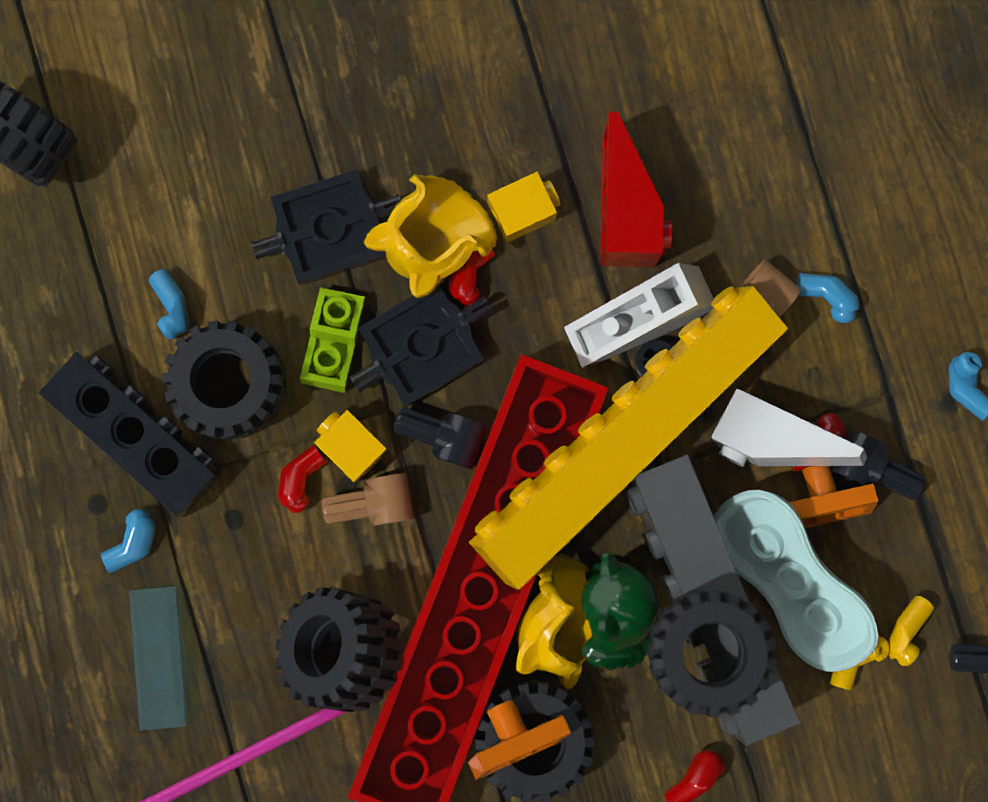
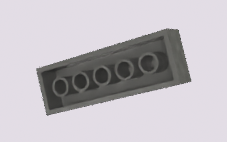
M688 455L637 475L629 483L630 488L624 490V495L633 516L642 515L648 531L641 533L642 539L651 559H660L666 574L659 576L668 601L672 602L681 595L692 594L693 591L715 590L741 597L742 600L749 603ZM716 623L703 624L694 629L685 641L687 645L697 648L701 661L696 662L695 666L702 681H717L725 677L733 669L738 656V645L734 634L725 626ZM777 668L775 671L770 670L767 680L771 681L766 691L761 689L756 695L759 699L751 707L747 704L742 706L740 713L732 716L728 713L720 714V718H717L724 733L727 732L730 738L736 737L747 746L800 724Z

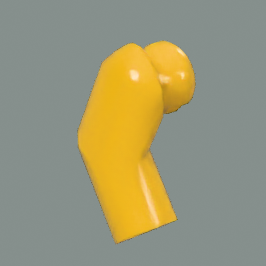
M915 596L896 620L888 640V656L891 660L895 658L901 666L911 665L920 654L919 647L912 643L911 640L934 611L933 605L926 598Z

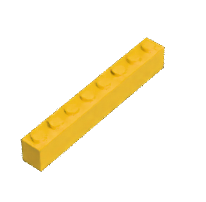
M730 286L720 292L711 302L713 309L703 319L700 317L696 318L683 327L678 334L681 340L669 351L664 349L654 355L645 365L647 372L636 383L634 381L626 383L612 396L614 404L602 415L597 413L587 419L578 429L580 436L568 448L564 445L556 449L545 460L544 465L546 469L534 480L531 478L526 479L519 484L509 496L512 501L499 514L497 511H494L479 522L475 528L477 535L469 543L505 584L519 590L788 329L754 286L738 288Z

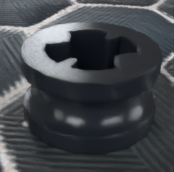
M658 339L644 343L636 352L634 359L635 370L639 376L642 377L647 372L643 364L648 361V358L643 357L646 351L650 350L653 354H656L664 349L669 351L672 346Z

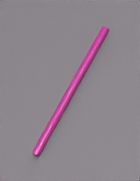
M321 709L140 802H171L346 712Z

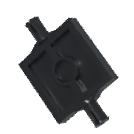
M357 169L272 196L270 199L277 218V234L255 242L252 241L251 245L256 260L283 251L292 264L299 286L386 258L384 251L368 249L364 245V241L372 228L380 224L379 220L390 216L395 206L401 201L398 194L397 196L373 203L372 199L363 189Z
M437 284L433 292L427 296L416 298L412 295L359 327L358 329L370 347L373 361L372 364L350 375L353 383H357L355 386L359 393L383 378L384 381L395 388L407 408L483 362L484 357L472 339L470 325L493 313L489 304L485 306L487 304L485 297L481 296L480 299L460 310L448 300L440 285Z

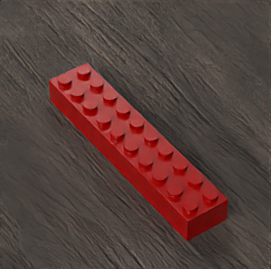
M523 354L520 355L404 651L400 671H397L395 674V683L388 692L347 798L356 802H449L537 575L536 573L519 590L505 584L469 542L477 535L475 528L482 519L494 511H497L499 514L512 501L509 496L519 484L526 479L531 478L534 480L546 469L544 465L545 460L556 449L564 445L568 448L580 436L578 433L580 426L591 416L600 412L608 387Z

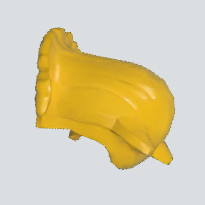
M414 174L409 178V181L416 185V190L403 198L395 206L387 222L372 228L365 238L364 245L371 250L385 251L390 266L399 275L410 279L411 294L416 298H420L433 292L441 279L460 269L473 251H479L482 257L490 254L492 248L496 246L497 235L487 211L483 209L477 200L472 198L470 193L463 191V188L453 180L449 181L443 177L433 175L423 176Z
M560 553L559 555H554L538 571V576L541 577L539 581L541 592L523 611L517 624L516 633L519 649L517 671L529 674L537 669L559 676L562 686L566 689H571L577 683L581 675L582 663L586 660L582 656L581 649L585 642L592 637L589 622L586 620L581 607L583 604L581 602L582 591L586 584L585 572L590 569L579 560Z

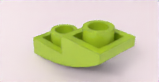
M320 287L310 326V339L300 375L301 384L345 393L357 343L358 328L361 323L365 297Z

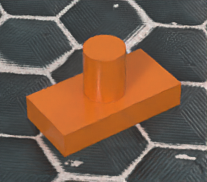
M809 466L803 469L802 472L810 498L789 502L798 512L805 528L872 514L878 503L874 484L837 492L830 466Z
M509 700L487 711L501 743L477 753L468 763L475 779L478 780L562 742L571 732L563 716L527 731L514 700Z

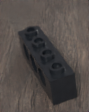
M75 352L39 391V394L176 517H185L221 477L212 469L217 461L199 445L196 444L190 449L178 438L183 431L164 414H161L156 419L147 411L144 406L149 401L132 385L128 383L122 388L111 379L110 376L115 370L97 354L93 353L88 358L79 352ZM105 389L109 394V405L103 412L95 414L90 407L91 396L97 390ZM139 419L144 426L143 437L139 442L129 444L124 438V428L131 420ZM172 449L178 456V467L173 473L164 475L158 468V458L162 452Z

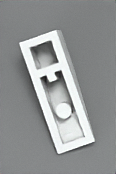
M677 263L565 326L564 329L582 368H587L676 330L713 309L711 302L714 298L699 266Z
M736 389L711 437L717 446L721 448L720 456L742 467L746 460L757 466H863L867 459L864 448L739 389Z

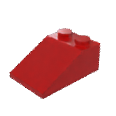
M608 112L602 132L600 266L654 268L661 256L666 255L667 248H671L672 221L664 220V206L619 113Z

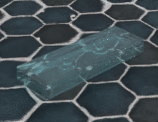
M178 586L129 591L139 731L185 727L189 725Z

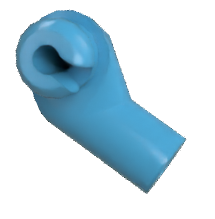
M166 269L158 270L149 277L148 282L169 314L161 317L157 325L167 339L174 340L180 333L185 335L190 327L186 300L169 271Z
M964 352L954 357L949 365V391L957 402L983 421L988 417V396L977 388V374L979 369L982 368V362L973 352Z
M136 509L131 511L126 517L127 527L123 543L101 552L102 561L109 573L137 562L150 553L156 533V524L151 519L150 513L146 510Z

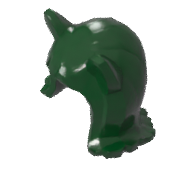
M604 552L601 562L594 564L591 570L585 572L586 584L582 591L581 602L583 604L581 607L586 620L589 622L592 637L583 645L581 649L582 656L588 660L589 665L596 668L605 667L607 670H615L617 667L620 669L624 667L634 668L636 664L640 665L644 661V656L647 655V645H650L651 640L649 632L652 624L657 623L656 618L659 611L657 592L651 580L640 569L618 562L611 552Z

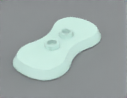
M762 490L745 491L724 502L713 517L737 574L756 587L768 601L776 615L785 640L797 656L814 668L826 672L846 670L867 659L874 651L878 642V630L872 609L857 591L835 576L821 561L812 547L803 521L796 509L779 495Z

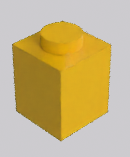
M538 172L487 195V204L506 244L554 222L557 215L555 207L561 205L550 180L543 183Z
M348 410L341 416L336 411L333 412L316 430L321 436L314 443L354 483H358L389 452Z

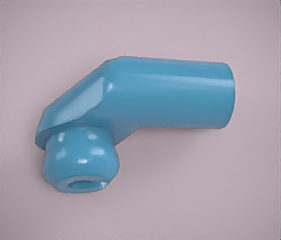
M799 273L797 285L801 288L798 296L825 298L832 306V318L837 322L849 323L855 319L856 310L860 307L858 296L840 278L830 275Z

